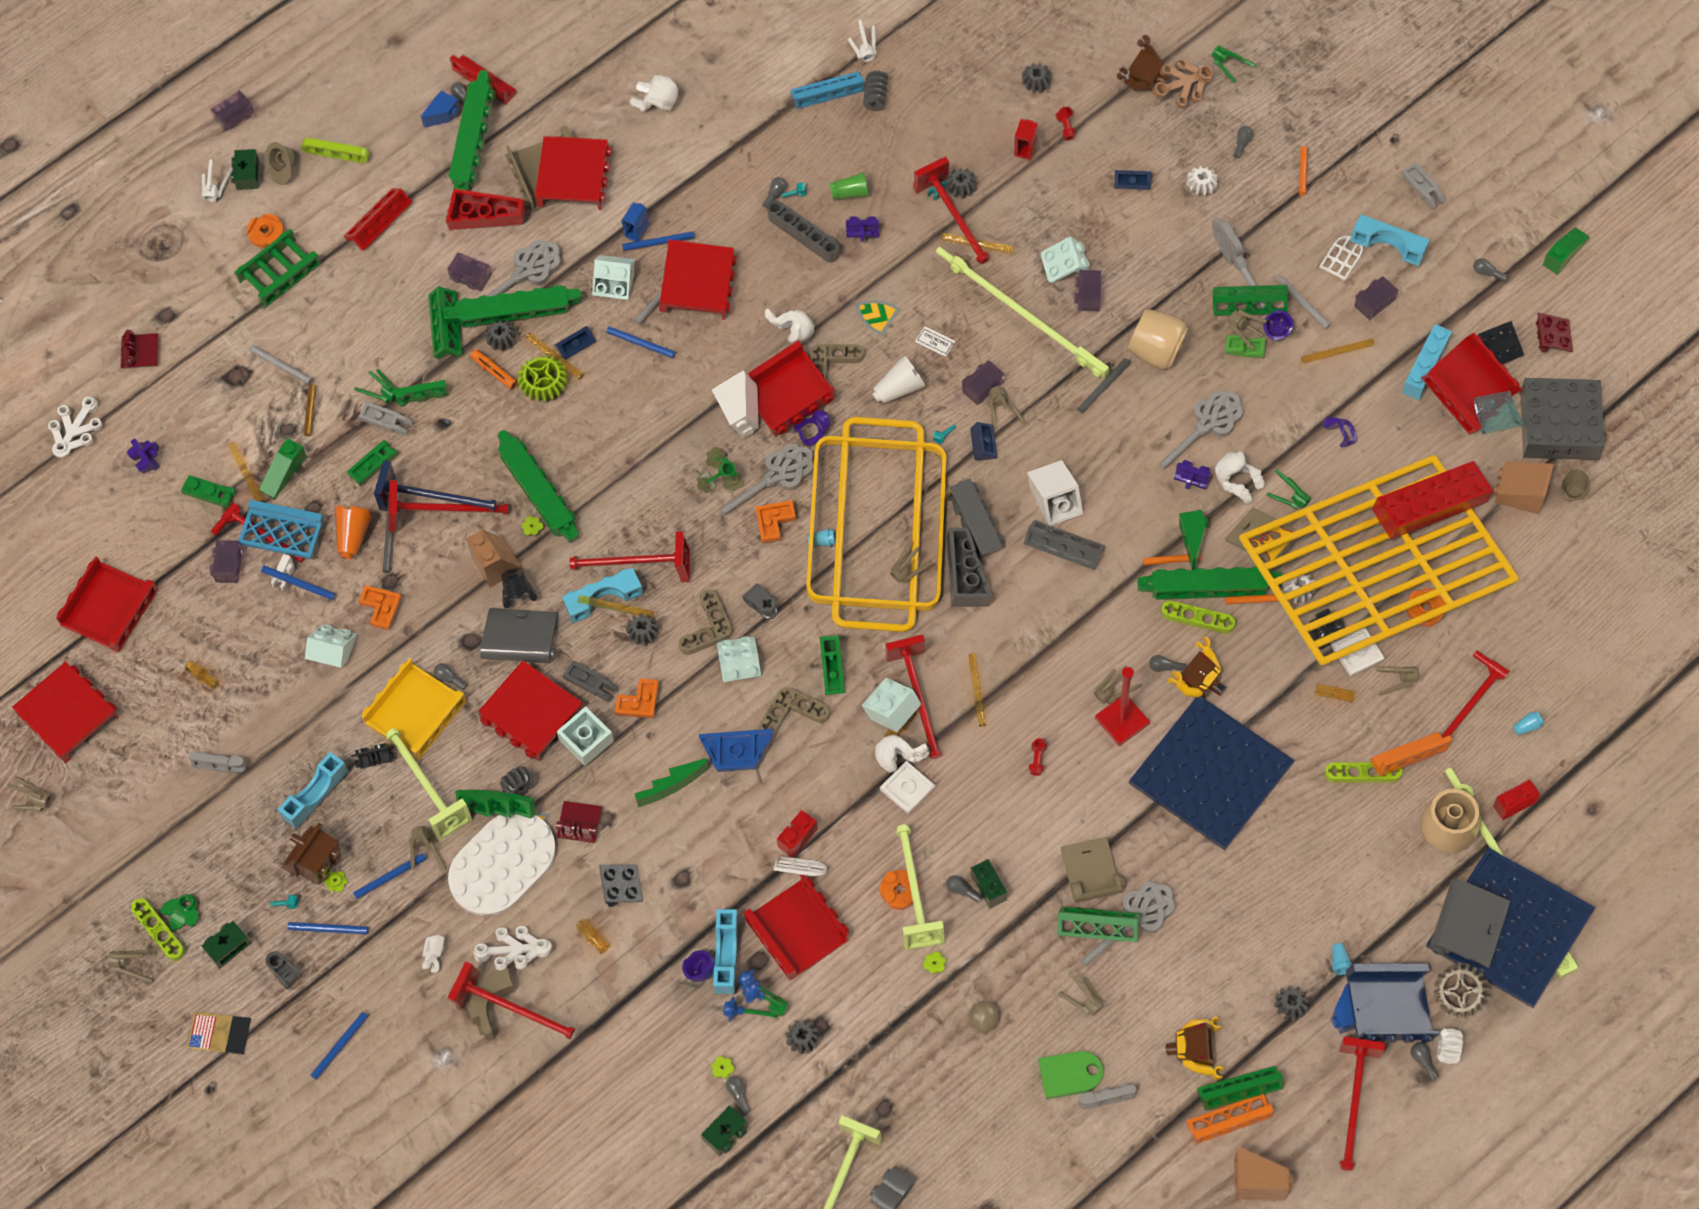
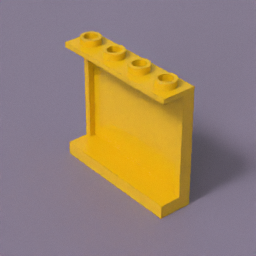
M409 658L407 662L401 664L398 673L388 680L384 690L378 692L374 702L364 709L361 717L365 725L386 739V733L390 729L395 728L401 733L399 738L413 757L420 760L467 700L464 693L459 690L455 692L414 665L412 659Z

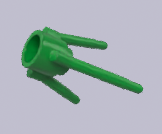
M1220 45L1212 53V57L1215 59L1214 64L1219 66L1233 83H1236V80L1221 64L1222 62L1226 63L1232 57L1249 66L1257 67L1256 64L1236 53L1228 51Z
M376 369V372L381 378L372 371L368 373L383 386L380 391L382 396L358 387L354 388L355 391L380 399L385 403L396 400L394 392L398 389L379 369Z
M1276 469L1275 472L1295 491L1291 497L1294 501H1288L1271 493L1266 495L1293 507L1295 510L1298 507L1301 509L1305 508L1311 497L1290 477H1286Z

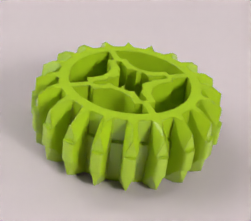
M539 354L538 358L535 359L532 356V361L526 360V365H521L517 381L525 397L529 396L531 400L536 398L537 402L543 399L546 402L547 398L553 400L554 395L560 396V391H564L568 375L565 366L562 365L560 360L556 361L554 356L549 358L547 354L542 358ZM552 371L557 374L556 379L551 376ZM530 377L533 378V385L528 382Z

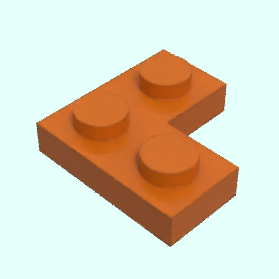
M792 500L755 507L762 543L781 540L778 523L796 520Z
M365 585L358 602L360 605L375 609L370 621L371 626L389 631L402 596L398 593Z
M639 678L637 696L617 694L615 715L654 719L659 681Z

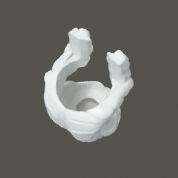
M654 75L651 83L638 82L636 89L640 92H648L644 100L635 97L631 98L630 105L639 108L641 112H645L651 105H655L664 111H671L678 98L677 85L669 77Z
M768 308L765 310V317L771 324L779 329L790 328L791 334L788 336L790 344L798 340L802 344L813 335L814 325L812 320L803 311H788L776 317Z
M1242 451L1237 453L1228 452L1217 462L1215 472L1223 489L1240 497L1245 504L1252 501V496L1244 485L1229 482L1232 475L1238 472L1250 473L1257 490L1264 488L1265 482L1263 476L1260 475L1262 474L1261 471L1246 463V458Z
M893 734L886 736L878 742L875 748V755L879 765L890 773L897 770V754L902 755L908 762L916 763L927 758L929 751L925 743L917 748H911L905 740Z

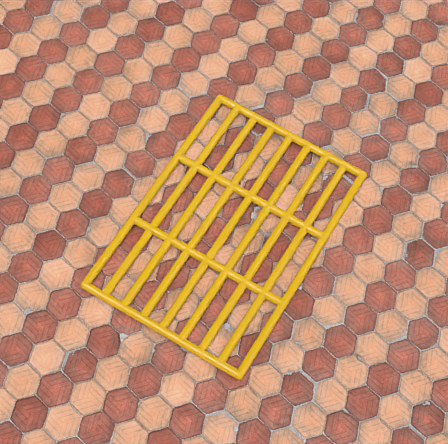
M1431 455L1239 535V540L1320 665H1326L1518 582V575L1472 508L1465 511L1468 515L1466 518L1413 540L1408 533L1401 536L1405 542L1404 544L1349 567L1344 561V557L1389 539V536L1384 532L1341 551H1338L1333 543L1379 524L1380 522L1377 517L1331 536H1328L1323 527L1372 508L1377 497L1382 496L1377 486L1429 464H1433L1438 472L1395 490L1445 472L1446 469L1436 455ZM1369 489L1375 497L1318 521L1313 513ZM1304 516L1311 523V525L1255 548L1249 541V539ZM1471 523L1478 530L1476 533L1422 555L1417 547ZM1314 531L1321 538L1319 541L1266 563H1263L1259 556L1263 552ZM1481 538L1489 546L1435 570H1432L1427 562ZM1324 546L1331 553L1327 557L1277 578H1273L1269 572V569ZM1409 549L1415 557L1410 561L1358 582L1353 574ZM1492 553L1499 561L1446 585H1442L1438 579L1440 575ZM1335 561L1341 569L1283 594L1278 586ZM1418 565L1425 572L1421 576L1371 597H1368L1363 590L1368 586ZM1504 568L1509 576L1454 601L1448 594L1451 590ZM1343 577H1346L1351 586L1297 609H1293L1288 602L1293 598ZM1429 580L1436 588L1378 613L1373 605ZM1354 592L1361 599L1360 602L1306 625H1303L1298 617ZM1437 596H1441L1445 602L1443 606L1392 628H1388L1384 622V619ZM1365 607L1371 615L1369 618L1313 641L1308 633ZM1374 623L1382 631L1327 656H1323L1318 648Z

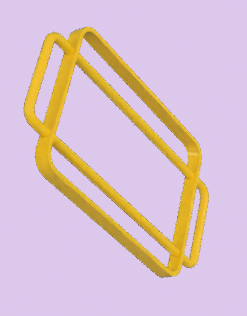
M851 417L843 424L842 437L826 436L816 443L806 592L809 599L813 602L832 605V620L839 627L906 632L915 625L916 611H929L935 608L939 602L941 593L946 453L937 444L924 443V429L918 422ZM859 424L913 428L917 431V442L849 437L850 426ZM825 445H841L833 596L817 595L812 591L810 585L818 452ZM849 446L916 451L913 543L911 553L916 547L919 548L923 454L924 451H929L940 456L942 464L936 597L933 601L927 603L917 602L918 574L910 578L909 602L840 597ZM919 551L911 559L910 573L918 569ZM840 605L909 610L908 622L906 624L842 620L839 617Z

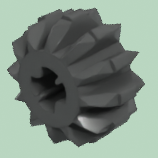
M1032 63L1031 66L1026 65L1025 70L1022 72L1023 85H1025L1026 90L1032 89L1033 93L1035 90H1038L1040 93L1042 89L1047 90L1052 80L1051 70H1048L1047 65L1042 66L1041 63L1038 65Z
M961 167L959 171L953 169L952 173H948L946 181L949 193H954V197L960 195L962 199L965 194L970 197L971 192L975 191L977 184L974 172H969L968 168L962 170Z
M501 319L499 323L492 321V326H487V332H485L487 344L489 346L492 345L494 350L498 347L501 351L503 347L509 349V344L514 345L515 338L517 337L513 324L510 325L508 320L504 323Z
M640 613L638 618L633 615V621H628L626 633L629 634V640H634L636 645L642 642V645L645 646L647 641L652 644V638H657V631L659 630L656 619H651L649 613L645 617Z
M518 766L516 769L512 768L510 772H507L502 777L500 785L503 792L523 795L533 787L534 779L528 769Z
M1289 985L1287 991L1281 988L1280 994L1275 995L1277 1001L1274 1002V1007L1279 1008L1277 1014L1284 1013V1020L1291 1016L1292 1021H1294L1296 1016L1302 1018L1303 1012L1308 1011L1306 1005L1309 1004V999L1304 998L1306 996L1305 992L1299 993V986L1292 990L1291 985Z
M805 1019L802 1021V1024H799L796 1020L795 1027L792 1025L788 1026L790 1032L785 1033V1037L788 1038L786 1044L791 1046L792 1052L798 1049L800 1055L803 1053V1050H806L809 1054V1047L817 1048L815 1042L820 1041V1037L817 1036L819 1030L814 1028L813 1022L807 1025ZM804 1034V1037L806 1038L801 1040V1037L799 1038V1035Z

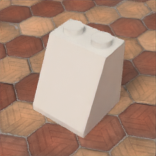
M744 370L712 389L729 424L742 437L751 435L759 428L757 385Z
M1062 460L1027 472L1029 487L1047 525L1052 526L1083 515L1079 486Z

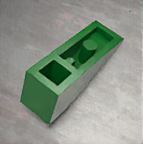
M1576 227L1573 228L1546 253L1543 266L1558 275L1586 244L1590 236Z
M289 438L286 439L277 451L259 488L260 492L274 500L307 457L302 445Z
M1202 510L1179 513V527L1192 570L1196 569L1206 535V528L1209 527L1208 519L1203 516Z
M839 634L819 636L825 695L845 693Z

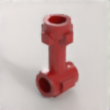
M1064 106L1059 109L1055 116L1059 122L1063 123V138L1069 141L1075 138V129L1071 128L1069 117L1073 116V111L1069 106Z
M1042 738L1035 739L1031 746V749L1034 751L1033 764H1029V770L1033 776H1040L1044 769V766L1041 765V758L1044 751H1046L1047 744Z

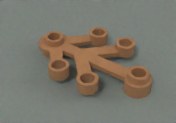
M1179 59L1175 63L1176 69L1172 68L1169 64L1161 67V75H1171L1179 80L1169 84L1158 82L1153 87V95L1157 98H1163L1169 91L1183 86L1180 96L1175 101L1176 106L1179 108H1183L1188 103L1187 97L1193 82L1198 81L1195 91L1190 95V99L1197 103L1202 99L1205 83H1208L1213 77V71L1209 66L1196 67L1187 63L1184 59ZM1185 69V70H1187V71L1193 73V75H1190V76H1189V75L1184 74V73H1182V72H1180V71H1182V70Z

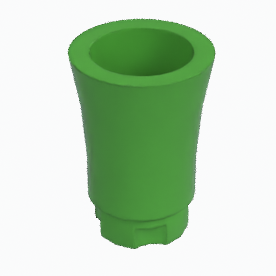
M864 172L829 183L833 200L869 196Z

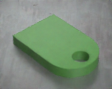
M1078 1051L1038 1058L1046 1100L1091 1092L1101 1083L1103 1067L1100 1060L1092 1053ZM1089 1066H1095L1098 1069V1073L1090 1075L1086 1069Z

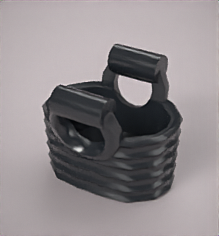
M514 568L502 573V603L504 608L511 606L509 599L520 598L529 594L531 601L537 600L536 591L527 580L522 568Z
M1327 608L1315 614V619L1309 621V623L1331 614L1330 609ZM1340 618L1308 633L1313 641L1341 630L1345 626ZM1332 641V642H1330V643H1328V644H1325V645H1323V646H1321V647H1318V648H1319V650L1324 649V648L1330 646L1331 643H1333V642H1335V641Z

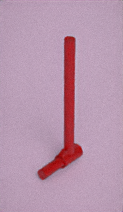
M233 502L222 514L221 519L211 529L210 533L216 536L227 523L234 522L235 520L244 525L246 518L240 515L241 508ZM262 528L256 529L259 536L266 533ZM271 535L264 538L269 543L275 541ZM283 542L280 543V545H281L282 548H288V547H289L288 545H286V544L283 543ZM289 555L300 563L305 560L302 557Z
M1478 650L1475 651L1473 657L1488 667L1490 675L1441 735L1442 738L1451 737L1495 680H1504L1510 673L1508 669L1495 660L1492 661Z

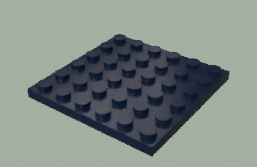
M1196 697L1131 777L1129 784L1217 846L1226 850L1294 764V760L1203 697Z
M1487 848L1466 882L1510 901L1490 967L1483 966L1453 952L1441 956L1455 964L1461 963L1464 969L1465 965L1469 964L1470 972L1476 967V976L1482 972L1484 975L1481 979H1486L1491 985L1534 1009L1595 911V907L1496 851ZM1433 934L1426 944V947L1429 949H1431L1430 944L1432 941Z

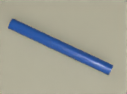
M692 231L622 244L623 251L666 244L669 239L683 241L694 239L695 237Z
M608 326L606 333L667 357L674 358L675 351Z
M265 565L262 567V573L330 600H333L335 593Z
M423 853L415 857V866L426 860ZM411 860L354 891L353 894L356 899L411 869Z
M288 922V930L368 934L367 926Z
M364 1012L360 1013L310 1074L312 1078L318 1079L368 1018Z

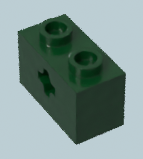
M256 149L234 150V157L231 158L232 168H234V172L231 173V182L235 184L237 190L258 189L259 157Z
M989 859L971 867V878L989 909L1007 901V891Z
M232 921L224 924L217 934L208 937L201 946L216 966L221 969L251 945V942L238 925Z
M729 1105L703 1131L701 1138L717 1155L721 1156L732 1149V1143L737 1138L741 1139L747 1133L748 1124ZM723 1130H725V1131H728V1130H729L730 1133H729V1134H727V1133H724V1134H723L722 1131H723Z

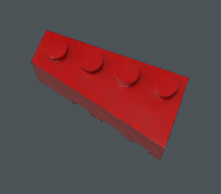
M453 188L445 222L449 230L522 225L527 207L524 199Z

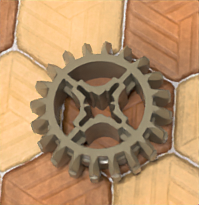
M1461 963L1457 964L1458 970H1455L1454 966L1450 965V973L1443 969L1442 971L1446 976L1444 978L1441 975L1437 976L1438 979L1442 980L1441 984L1434 983V986L1440 987V990L1433 991L1434 994H1440L1441 996L1436 998L1435 1001H1443L1439 1008L1444 1009L1447 1006L1446 1014L1449 1015L1453 1010L1454 1018H1457L1458 1012H1461L1462 1019L1466 1018L1465 1012H1468L1469 1016L1473 1017V1009L1480 1013L1481 1010L1477 1006L1479 1004L1483 1007L1486 1006L1484 1002H1481L1482 998L1489 999V996L1483 995V991H1490L1488 987L1483 988V985L1487 984L1488 981L1486 979L1480 981L1484 974L1481 972L1476 976L1477 968L1474 967L1470 972L1469 964H1466L1465 970H1463ZM1463 974L1471 976L1476 981L1478 987L1466 986ZM1457 975L1456 986L1445 989L1447 981L1452 976ZM1461 984L1467 990H1472L1463 994V1002L1462 997H1459V993L1451 992L1459 989ZM1478 993L1476 1001L1471 1006L1466 1007L1467 996ZM1445 995L1457 996L1460 1008L1452 1006L1447 1001Z

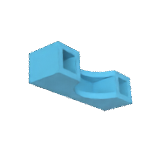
M1361 214L1353 229L1350 241L1365 247H1369L1374 243L1390 244L1399 250L1403 261L1419 266L1426 253L1430 239Z
M1434 325L1405 381L1403 394L1420 400L1427 387L1421 377L1437 364L1439 358L1442 357L1449 344L1452 331L1439 325Z
M631 568L621 570L614 576L604 577L597 583L587 584L580 590L570 591L562 598L572 623H576L590 617L592 605L600 597L615 595L626 602L643 595V591L634 569Z
M329 752L317 765L315 775L310 783L300 793L290 795L277 809L281 818L297 829L349 772L345 762Z
M717 909L716 959L713 976L715 994H735L738 914L736 909Z

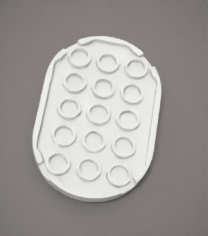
M514 814L511 818L499 815L492 819L456 855L451 863L448 882L455 901L464 910L479 916L498 915L514 907L551 868L555 858V840L552 831L536 815L531 819Z

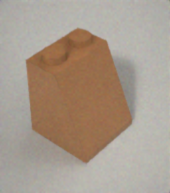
M1505 462L1504 468L1499 469L1497 479H1500V483L1495 484L1493 495H1496L1494 503L1539 514L1547 493L1554 464Z
M483 529L466 538L471 557L489 587L501 582V575L505 571L522 568L504 538Z
M1237 1148L1234 1157L1235 1200H1286L1287 1194L1291 1193V1188L1293 1187V1177L1289 1175L1288 1168L1246 1149Z

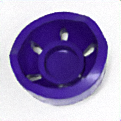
M1276 310L1265 318L1267 322L1263 323L1265 334L1274 341L1286 339L1291 334L1294 325L1292 317L1282 310Z
M705 950L694 951L683 961V974L687 979L694 982H703L712 976L715 961Z

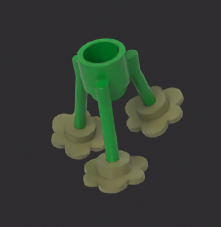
M713 447L711 452L708 451L706 453L708 457L706 464L713 466L714 469L718 468V473L714 476H709L707 472L701 473V476L696 478L698 482L697 488L701 491L704 490L705 493L713 491L716 488L714 480L720 476L724 480V488H730L732 491H735L737 487H742V475L735 471V465L724 458L725 452L720 451L718 447Z

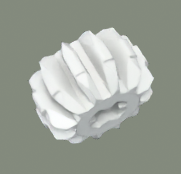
M1200 165L1198 169L1193 167L1192 172L1188 174L1187 185L1190 187L1191 192L1196 191L1197 196L1202 193L1205 197L1207 193L1212 194L1213 189L1217 188L1218 177L1215 175L1214 169L1209 170L1208 166L1202 168Z
M1311 574L1307 576L1301 575L1283 583L1285 587L1283 593H1288L1315 580H1311ZM1315 590L1293 598L1294 603H1297L1298 600L1302 603H1305L1306 599L1310 600Z
M1450 1028L1441 1031L1437 1043V1057L1440 1062L1456 1064L1460 1060L1463 1049V1036L1460 1031Z

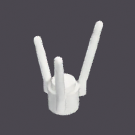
M859 20L863 44L858 49L851 38H848V41L856 52L858 59H862L863 62H869L877 55L875 26H872L871 46L867 43L862 21Z
M212 159L209 160L207 185L206 176L202 174L201 197L207 202H216L217 198H221L222 191L233 171V168L229 169L218 190L216 185L211 184Z

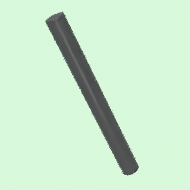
M1124 358L1077 410L1080 413H1084L1130 364V361Z
M389 503L387 508L383 573H390L393 531H388Z

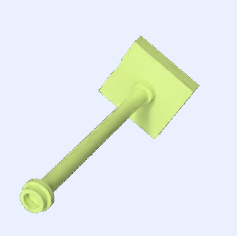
M395 728L390 729L386 733L388 742L395 744L440 811V813L428 819L439 841L472 821L468 807L463 799H460L448 808L446 807L399 738L401 736L399 730Z
M906 824L897 827L896 835L901 837L917 925L903 927L905 950L945 944L943 921L925 924L908 837L911 834V829Z
M841 1115L839 1126H841L842 1131L852 1134L853 1139L823 1209L833 1208L860 1142L867 1140L880 1146L882 1135L879 1130Z

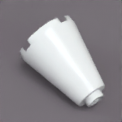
M904 356L873 388L875 392L872 395L878 403L881 401L884 404L920 390L925 384L911 362Z

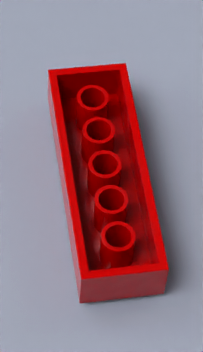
M1471 461L1377 497L1372 511L1392 540L1487 503L1493 489L1476 463Z

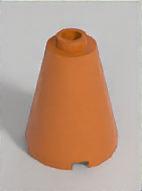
M344 505L336 506L334 512L337 551L341 558L352 559V557L357 556L373 513H369L370 511L355 506H350L348 509H344Z

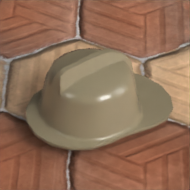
M270 143L266 149V159L271 176L277 184L284 185L291 178L294 154L291 149L280 143Z

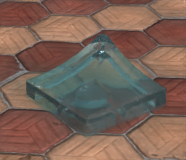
M1510 391L1479 396L1473 399L1478 420L1482 426V435L1523 425Z

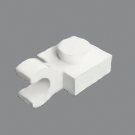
M283 554L276 570L291 575L294 570L291 557ZM273 578L271 581L272 587L275 588L276 584L281 582L280 588L284 591L287 583Z
M440 935L426 937L422 955L425 957L422 964L424 970L429 969L431 964V972H438L439 962L437 957H440L443 951L444 937Z

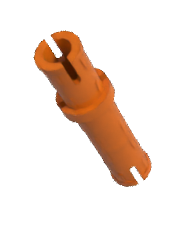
M478 349L472 351L470 358L478 363L482 370L488 371L508 387L509 390H513L517 386L518 381L496 365L491 357L485 356Z

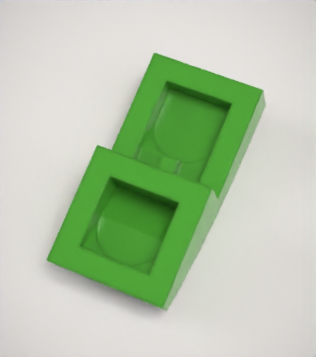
M1227 335L1225 352L1242 357L1264 358L1266 340L1265 338L1248 339L1254 347L1251 350L1239 335Z

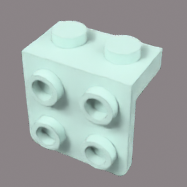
M1070 236L1041 252L1043 265L1050 283H1054L1075 271L1083 277L1090 275L1088 268L1090 264L1085 257V247L1081 242Z
M745 636L740 639L723 640L717 643L723 682L761 676L754 637Z

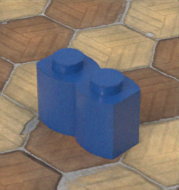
M633 202L621 220V224L624 227V236L634 242L640 240L649 225L646 207L641 203Z

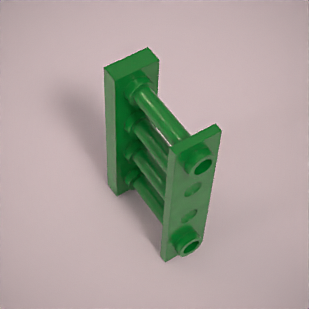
M291 228L283 232L275 241L244 265L239 266L234 272L239 283L246 279L260 292L257 295L261 305L265 308L321 265L319 256L314 250L306 254L294 242L296 238ZM289 247L302 260L292 265L280 252ZM275 258L288 271L278 276L266 263ZM259 268L274 281L267 287H264L252 275Z

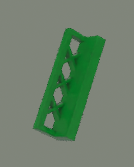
M1288 285L1213 287L1214 316L1231 315L1234 311L1239 310L1248 314H1271L1276 310L1288 313ZM1275 301H1284V307L1276 308L1272 304ZM1238 302H1243L1247 306L1244 309H1239L1235 305ZM1256 302H1263L1265 306L1257 308L1254 304ZM1217 303H1225L1228 307L1226 309H1217Z
M438 286L428 294L433 358L440 359L446 353L459 357L462 355L459 321L447 322L443 312L444 308L457 305V291ZM445 295L451 296V303L448 302ZM448 324L454 330V335L448 330ZM449 340L455 345V349L449 348Z
M1062 906L1058 912V935L1138 942V925L1141 922V913ZM1063 920L1071 921L1075 928L1071 931L1063 930ZM1088 922L1095 929L1092 932H1086L1081 925ZM1104 924H1110L1115 931L1112 934H1106L1101 927ZM1124 926H1133V936H1126L1121 929Z
M1276 1066L1197 1087V1092L1204 1110L1207 1111L1282 1090L1283 1076L1281 1071H1277Z

